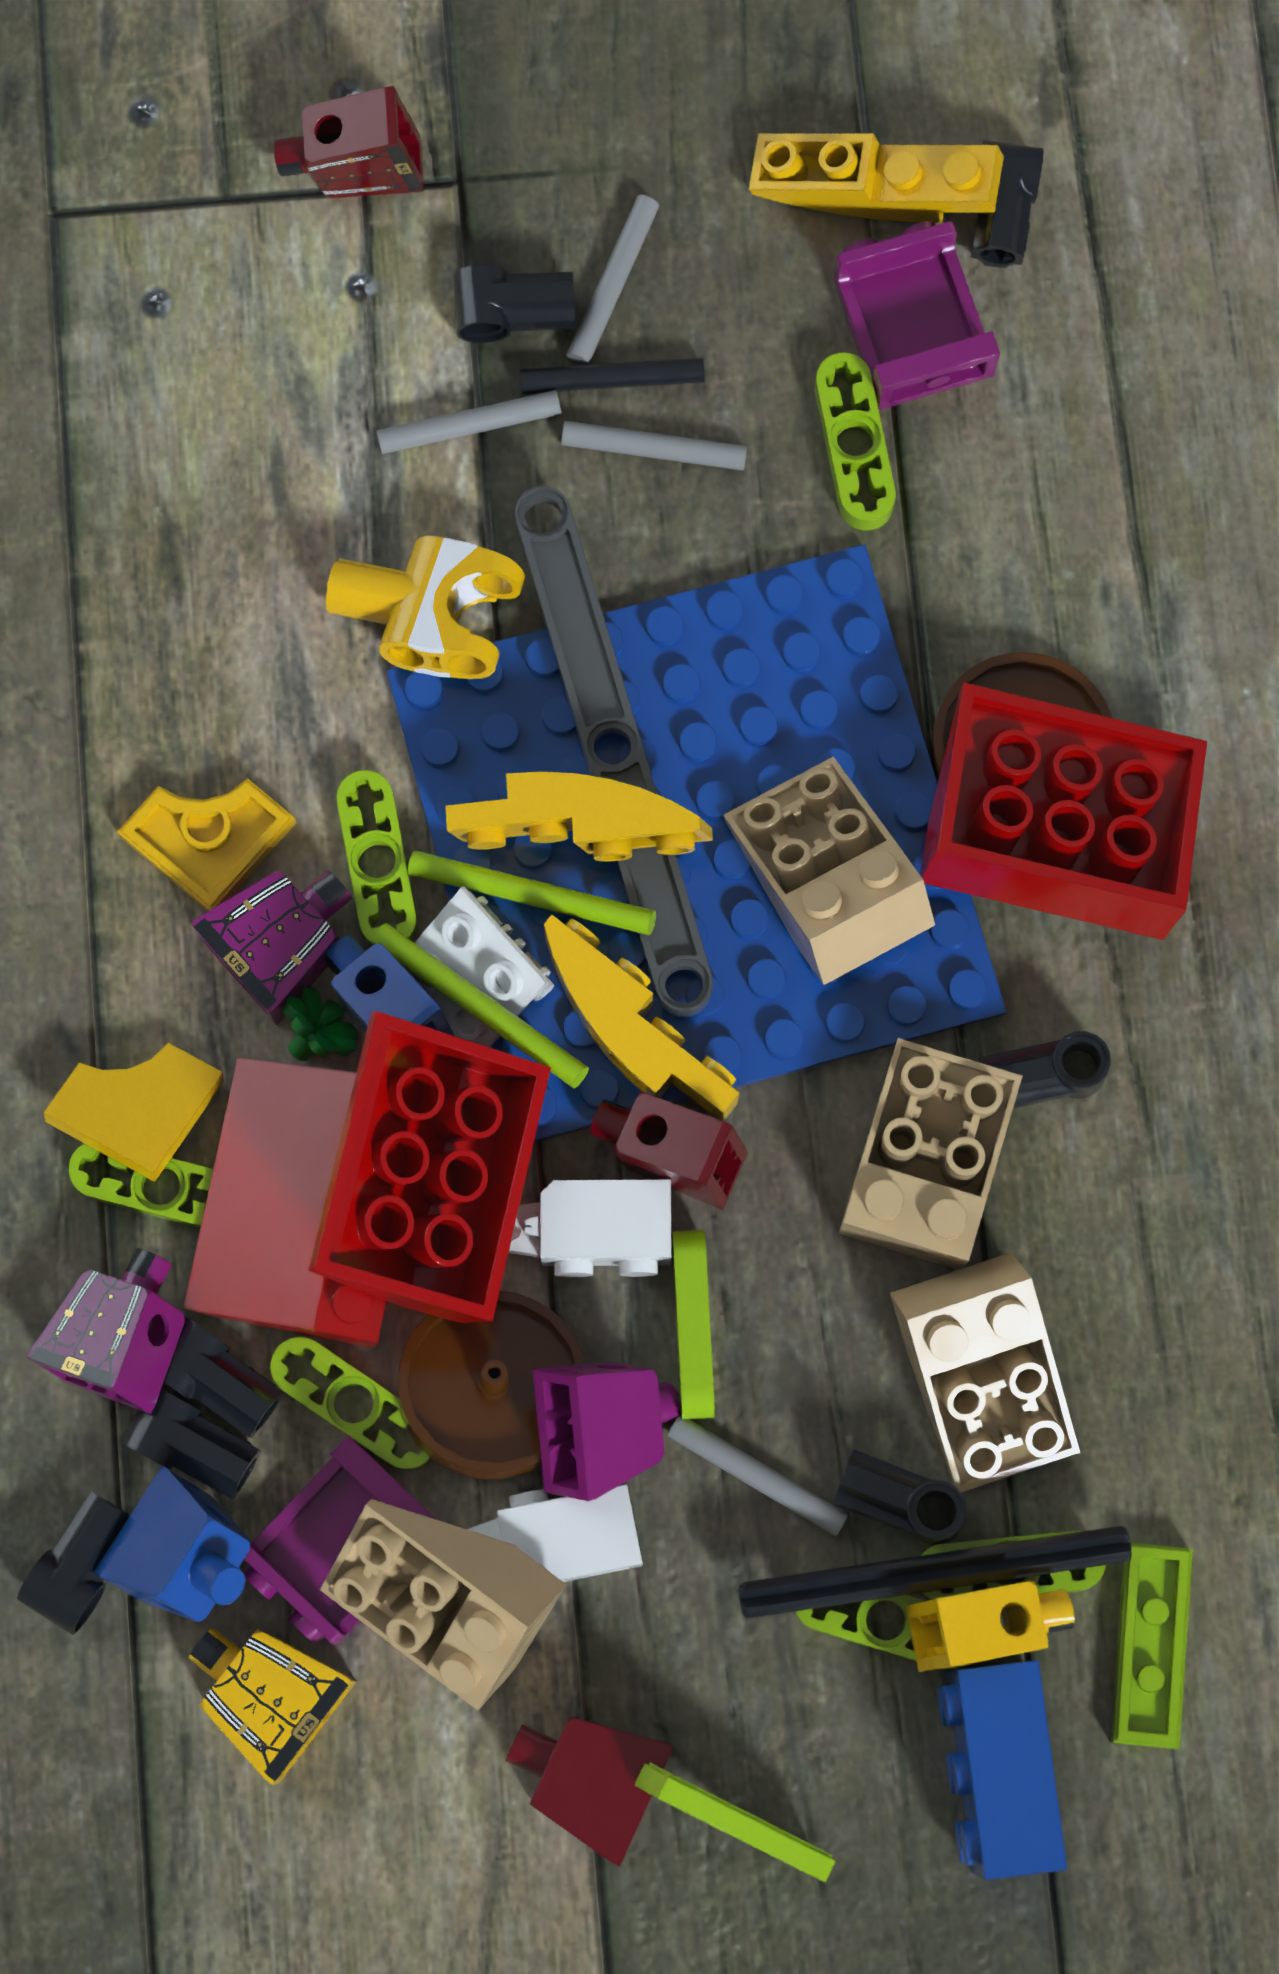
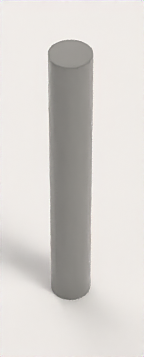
M637 196L566 354L570 361L578 365H589L658 211L659 203L649 196Z
M553 390L376 430L383 455L560 415L561 407L557 391Z
M564 421L561 441L563 446L742 471L745 468L747 446L570 421Z
M679 1414L667 1434V1437L835 1537L849 1516L848 1513L690 1419H682L681 1414Z

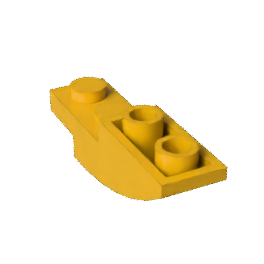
M874 133L758 134L749 191L752 195L776 202L845 216L921 223L932 221L934 223H942L944 212L995 213L1004 156L998 145H880Z
M507 773L508 799L445 806L447 831L461 841L467 842L470 849L486 850L501 848L506 845L507 837L529 835L530 841L535 843L560 842L567 840L568 831L573 830L574 844L588 854L593 853L594 860L608 862L631 858L632 849L656 847L658 854L679 855L695 851L696 842L713 841L712 828L700 816L672 800L637 786L608 778L577 773Z
M551 915L544 923V931L554 969L571 1006L586 1031L604 1055L642 1093L661 1098L672 1084L711 1116L724 1121L738 1104L739 1092L732 1087L736 1082V1078L714 1059L706 1056L702 1062H699L681 1048L686 1040L664 1020L655 1017L649 1023L643 1018L653 1006V993L647 989L651 980L646 974L624 958H620L615 964L596 949L601 943L600 940L578 921L570 919L565 925L555 916Z

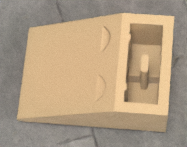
M834 756L723 815L725 822L792 940L823 985L935 926L923 878Z
M898 1038L838 1234L956 1270L963 1269L970 1259L1022 1075Z
M1012 1252L890 1293L905 1348L953 1486L958 1488L960 1493L1080 1453L1032 1278Z
M371 1499L363 1509L320 1590L478 1711L516 1669L567 1584L514 1544Z

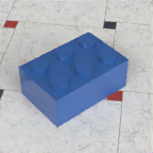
M1039 1660L946 1671L947 1685L937 1686V1701L941 1725L953 1726L956 1752L946 1754V1770L950 1793L962 1796L965 1821H956L954 1823L960 1863L965 1862L966 1866L971 1865L972 1873L985 1880L1067 1870Z

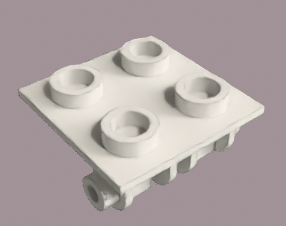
M463 886L415 943L513 1014L519 1016L532 1000L538 1002L553 989L555 985L548 978L551 971L547 966L542 967L529 952L524 953L522 951L526 945L522 938L513 941L509 937L513 932V928L509 924L501 927L503 923L487 906L488 901L484 896L476 898L471 891H468ZM404 967L441 1008L456 1037L486 1047H491L497 1041L500 1035Z

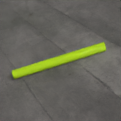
M416 850L412 853L408 864V874L459 888L464 886L467 890L645 935H651L656 922L655 910Z
M384 923L376 931L372 938L373 945L381 943L402 966L537 1063L551 1067L550 1072L572 1088H576L584 1080L589 1070L588 1066L388 923Z

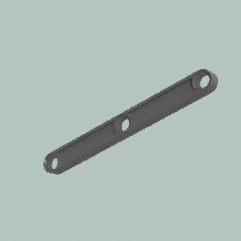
M549 486L533 487L525 491L518 499L515 508L516 528L590 776L608 778L637 786L657 794L570 504L565 495L555 488ZM539 503L553 505L561 514L560 523L548 532L533 530L525 520L526 514L532 506ZM609 733L622 735L631 746L629 756L618 764L604 763L594 752L595 744L600 737ZM656 847L632 849L631 858L616 861L628 904L656 911V922L651 935L637 933L656 998L661 1007L671 1015L678 1017L694 1016L702 1012L708 1005L712 995L713 981L676 855L658 854ZM678 970L692 971L699 976L702 982L703 989L697 999L689 1003L674 1001L666 991L665 984L668 977Z

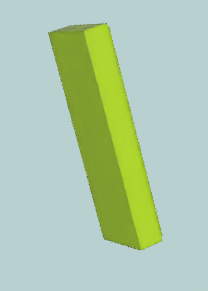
M1131 1543V1559L1123 1562L1110 1743L1180 1750L1193 1549Z
M652 1763L649 1765L644 1764L635 1782V1786L661 1801L825 1883L836 1862L832 1859L833 1855Z

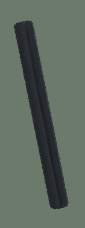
M1116 1526L747 1581L739 1585L738 1595L743 1616L755 1618L1122 1563L1131 1559L1132 1547L1126 1527Z

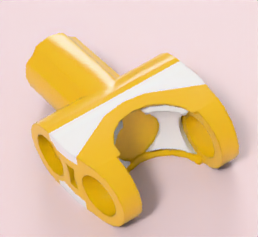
M423 536L415 541L405 571L341 558L335 561L327 582L326 609L331 614L385 624L386 628L379 645V652L385 660L399 668L437 677L482 679L491 676L495 672L500 652L489 640L471 634V629L459 625L456 621L460 614L472 605L481 602H496L497 599H514L519 596L525 581V574L516 562L498 552L469 542L439 536Z

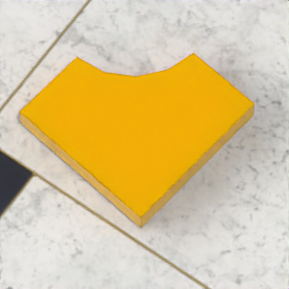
M247 778L229 793L208 799L179 797L158 785L121 826L117 834L193 900L209 911L228 900L297 822L295 817Z
M170 1043L166 1044L152 1059L129 1069L101 1070L78 1063L44 1111L45 1122L155 1182L223 1084V1072Z

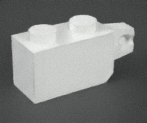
M671 1179L553 1180L540 1193V1202L519 1205L508 1253L541 1258L542 1266H554V1275L559 1277L592 1276L593 1266H619V1275L656 1276L658 1275V1265H671Z
M627 1485L618 1486L589 1502L570 1497L549 1500L548 1493L544 1492V1489L509 1496L510 1508L497 1511V1519L467 1529L514 1544L563 1582L643 1566Z

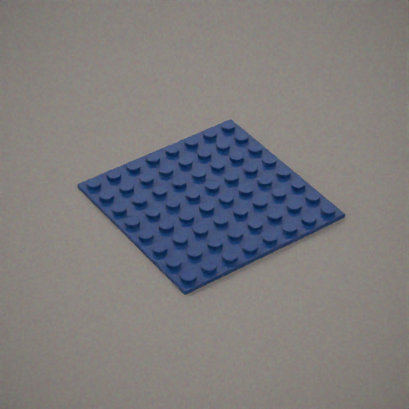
M865 544L603 613L657 795L672 800L700 816L712 828L713 841L696 842L695 851L676 855L712 974L713 990L710 1001L702 1012L694 1016H674L661 1007L651 982L647 989L653 993V1006L643 1017L645 1020L651 1023L655 1017H659L667 1022L686 1040L681 1048L699 1062H702L708 1056L720 1063L736 1078V1082L732 1087L737 1088L896 1045L898 1038L910 1041L1006 1014L1005 1005L972 896L925 884L935 926L823 985L792 940L723 816L729 811L834 756L920 874L927 826L937 788V780ZM546 628L492 642L498 648L500 656L495 672L486 678L461 679L437 677L408 671L399 667L386 670L436 856L628 904L616 861L594 860L593 853L588 854L573 843V830L568 831L567 840L560 842L535 843L530 841L529 835L507 837L504 847L486 850L470 849L467 842L461 841L447 831L446 805L508 799L507 773L559 772L590 776ZM609 733L600 737L594 747L597 757L608 764H618L624 761L631 751L628 740L616 733ZM444 884L448 900L450 901L460 888ZM471 891L476 898L484 896L487 899V906L503 923L501 927L509 924L513 928V932L509 936L513 941L522 938L526 943L522 951L524 953L529 952L542 967L547 966L551 971L548 978L555 985L553 989L538 1002L532 1000L518 1017L589 1067L586 1077L576 1088H572L550 1072L534 1143L590 1128L595 1112L604 1099L632 1109L636 1097L642 1092L628 1081L604 1055L586 1031L571 1006L553 966L545 939L544 923L551 915L555 916L565 925L570 919L578 921L600 940L601 943L596 948L615 964L620 958L628 960L651 980L637 932ZM678 970L672 973L665 984L668 995L674 1001L680 1003H689L697 999L703 989L699 976L689 970ZM501 1036L490 1047L536 1062ZM672 1084L660 1098L674 1104L691 1100Z

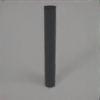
M690 358L520 369L521 394L542 393L553 390L558 392L705 383L704 359Z

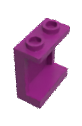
M932 221L917 223L904 230L901 236L877 242L873 238L859 240L847 246L843 253L836 256L833 281L859 356L870 369L879 410L994 377L1000 351L993 331L984 333L955 250L957 232L952 221L939 225Z
M349 1435L330 1453L332 1456L331 1460L250 1544V1550L244 1558L249 1563L242 1571L244 1577L268 1600L278 1591L296 1609L288 1619L316 1646L324 1638L333 1645L339 1646L361 1622L320 1589L366 1504L373 1499L437 1520Z

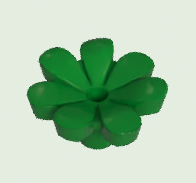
M304 987L298 998L295 996L288 997L283 1006V1013L292 1021L291 1027L296 1033L287 1045L289 1052L300 1061H307L313 1053L323 1058L331 1052H335L342 1057L348 1056L358 1047L355 1042L358 1038L356 1028L348 1022L339 1021L346 1011L343 1006L332 1000H327L322 1006L319 993L311 987Z

